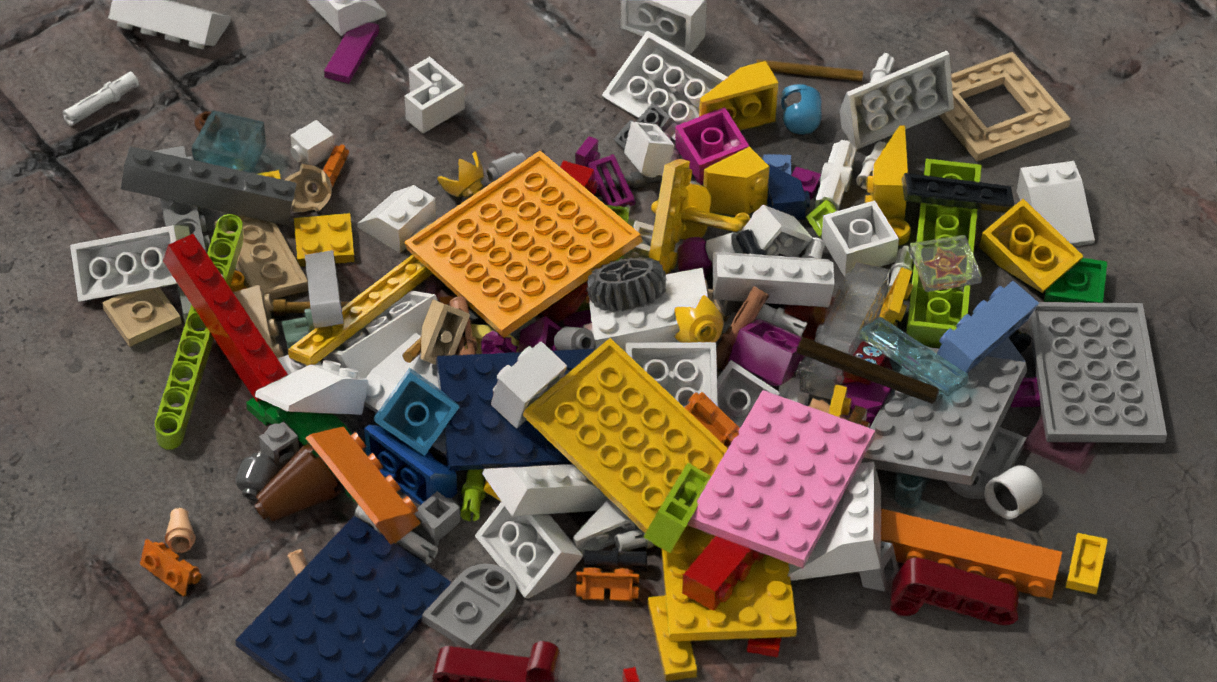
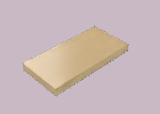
M237 215L243 223L244 240L236 269L244 275L246 287L250 288L260 285L264 294H270L272 300L309 291L308 280L277 224Z

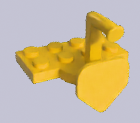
M677 159L664 165L659 199L653 202L651 210L656 216L648 258L659 261L665 274L670 273L671 269H674L676 266L678 254L674 251L675 245L680 239L685 240L690 237L702 238L706 234L707 226L738 232L751 219L744 212L738 213L735 218L710 213L712 204L711 193L704 186L690 183L692 178V169H689L690 161Z

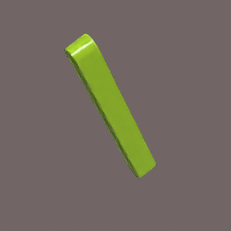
M226 214L218 219L207 252L229 287L244 240L243 223L234 214ZM226 255L227 257L220 258L218 256ZM192 304L155 419L156 440L164 449H175L181 445L184 439L214 337ZM198 328H204V329H205V330H203V331H195V330L198 329ZM190 353H197L196 356H188ZM182 378H189V379H190L189 381H186V382H181V381H179V380L182 379ZM175 403H181V404H183V405L180 406V407H172V406H171V405H173V404H175ZM166 429H174V430H175V431H173V432H171V433H165V432H163V431L166 430Z

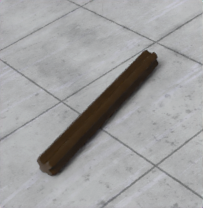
M802 337L798 343L796 352L802 356L927 403L934 404L939 395V388L806 337Z

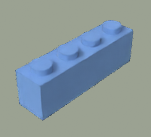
M1010 282L1005 288L999 286L991 294L988 302L982 300L974 309L972 316L966 314L956 325L957 329H948L940 338L939 342L942 345L936 355L962 378L1026 323L1038 306L1039 302L1016 282Z

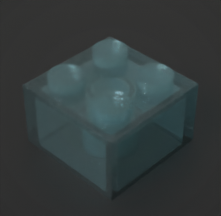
M212 110L191 147L193 160L252 173L266 147L264 122Z

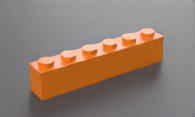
M881 509V541L893 544L897 562L905 563L911 558H924L1011 584L1018 591L1035 597L1052 599L1062 557L1061 551Z

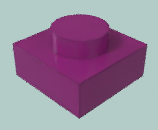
M590 136L587 137L575 153V164L588 167V163L600 159L598 139Z
M796 166L791 176L801 180L803 190L808 191L810 200H812L820 185L821 174Z

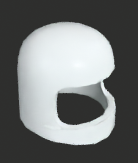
M1018 465L989 480L985 486L984 496L986 503L993 512L1005 519H1013L1039 502L1043 494V485L1034 470ZM995 482L1002 483L1010 490L1016 499L1018 509L1007 511L1000 505L994 493Z

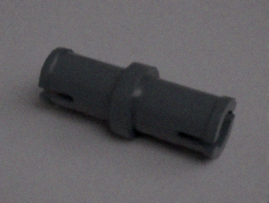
M613 548L612 551L585 550L584 568L612 570V573H614L615 569L647 571V551H620L619 548Z

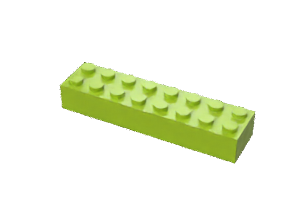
M926 159L924 175L980 182L982 165ZM927 203L920 204L912 276L913 288L910 294L905 339L906 348H913L914 345L939 349L942 345L939 340L943 334L950 328L952 330L957 329L956 325L968 314L977 220L976 209ZM937 248L949 259L966 257L957 267L965 279L948 275L936 284L935 271L920 264L936 261Z

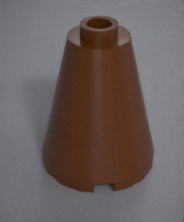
M309 443L303 446L255 496L258 502L253 506L263 520L269 518L272 522L333 499L342 493L340 489L336 488L338 484L320 456L315 458L311 451L314 448Z

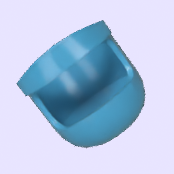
M802 84L786 87L781 94L784 125L789 131L800 135L815 131L819 127L822 118L820 93L816 89ZM794 92H800L801 101L788 106L785 102L787 96Z

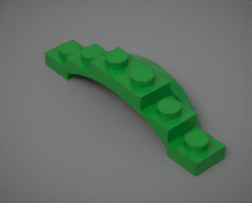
M254 397L246 402L247 410L265 426H268L270 423L280 424L284 422L298 436V441L304 446L309 443L306 437L310 434L344 427L352 435L345 424L332 413L290 412L264 400L256 402ZM315 450L311 451L316 457H319ZM342 485V487L344 488L345 494H346L350 499H352V500L358 505V503L354 500V498L349 494V492H348V491L345 489V487Z

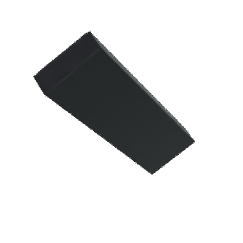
M904 173L901 179L905 201L1006 213L1015 205L1011 186Z

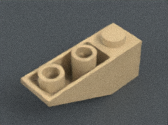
M260 285L233 292L277 358L283 357L281 345L276 344L275 336L279 335L278 326L275 319H271L270 311L274 310L270 294L265 295Z

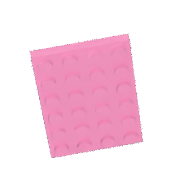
M762 390L740 427L739 435L733 439L697 500L698 507L687 525L804 568L873 442L875 430Z

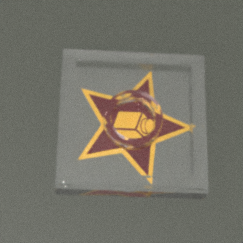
M965 235L910 243L909 251L925 292L981 283L982 275Z

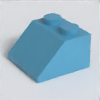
M409 367L374 416V422L425 456L460 406L433 383Z

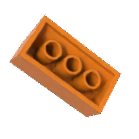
M344 427L310 434L306 437L307 441L390 545L397 543L420 524V521L415 516L418 508L408 496L402 499L397 492L401 489L390 474L386 478L381 474L380 470L384 468L373 453L369 456L364 453L362 449L366 447V444L356 432L350 435Z

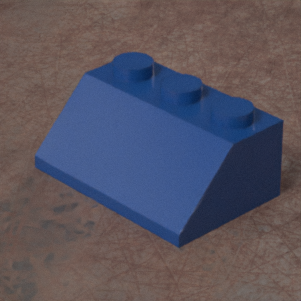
M368 425L364 428L367 456L373 453L384 467L380 470L381 474L385 478L390 474L400 486V491L417 504L422 505L437 491L446 498H452L457 494V475L455 471H448V465L440 463L429 451L425 456L382 426Z

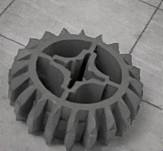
M630 257L629 259H620L615 262L610 261V264L602 265L600 269L592 271V274L588 276L587 290L594 307L604 311L610 310L614 312L621 310L623 312L627 309L634 310L637 307H644L645 304L653 303L655 299L661 298L662 294L666 292L667 279L659 261L652 258Z

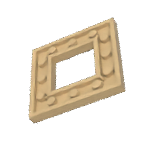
M1013 52L951 74L954 109L939 115L976 161L1068 128L1071 121L1068 115ZM1004 85L1027 113L986 127L963 99Z

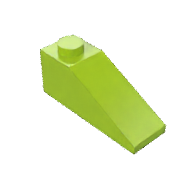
M687 463L655 515L644 538L655 546L671 553L697 509V500L712 476Z

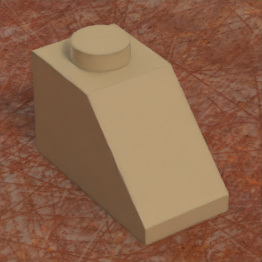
M432 299L422 325L421 359L436 365L437 356L455 355L470 314Z

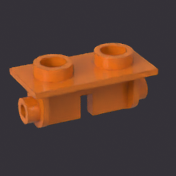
M695 392L688 400L690 403L684 408L729 448L733 439L739 435L738 431L740 428L703 392L700 394Z
M146 539L140 565L183 597L186 596L188 584H197L202 577L199 573V568L192 566L184 559L178 561L179 555L171 551L165 543H153Z
M584 568L583 572H576L577 582H582V584H576V597H582V600H604V589H610V601L632 602V599H638L639 586H633V584H639V574H633V570L615 569L614 573H602V569Z

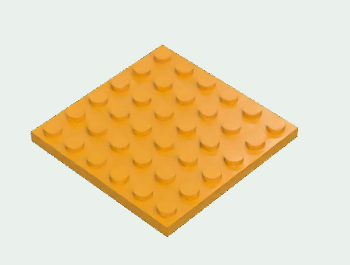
M538 151L404 243L406 249L458 297L466 298L468 306L505 338L587 281L592 271L600 269L602 265L610 264V261H616L643 241L638 231L549 157Z

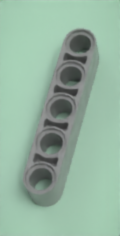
M333 250L305 255L314 329L344 324Z

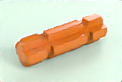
M343 144L334 147L323 169L331 181L332 188L349 155V150Z

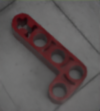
M911 558L904 563L893 578L890 607L891 611L897 615L911 616L916 614L924 603L998 625H1011L1018 620L1019 591L1015 586L924 558Z
M546 641L534 643L530 657L445 646L439 649L432 680L433 682H558L560 650L555 644Z

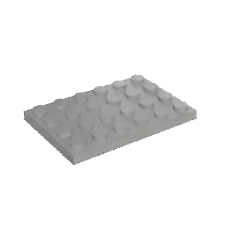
M1039 302L1028 323L1032 338L1031 343L1046 442L1165 443L1167 432L1143 303Z
M914 345L899 373L938 387L939 395L935 403L930 404L892 389L870 429L875 430V437L862 463L874 461L876 469L972 485L1027 372L1026 362L986 357L962 378L936 355L939 350L938 348Z

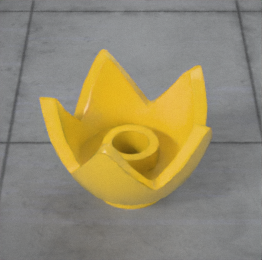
M476 151L472 153L476 166L463 159L458 160L459 181L443 176L437 177L441 187L450 195L465 197L479 192L484 187L481 183L484 178V171Z
M703 295L696 308L675 307L676 321L680 328V331L674 336L679 342H716L720 338L724 326L723 315L707 296ZM707 326V329L704 332H701V330Z

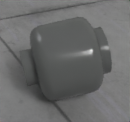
M253 453L241 461L235 484L243 491L242 495L245 498L256 500L255 496L279 472L273 458L265 454Z

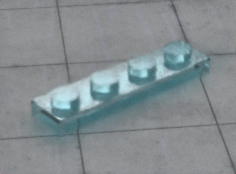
M882 317L863 327L860 331V339L926 383L938 387L939 391L947 397L968 383L969 375Z

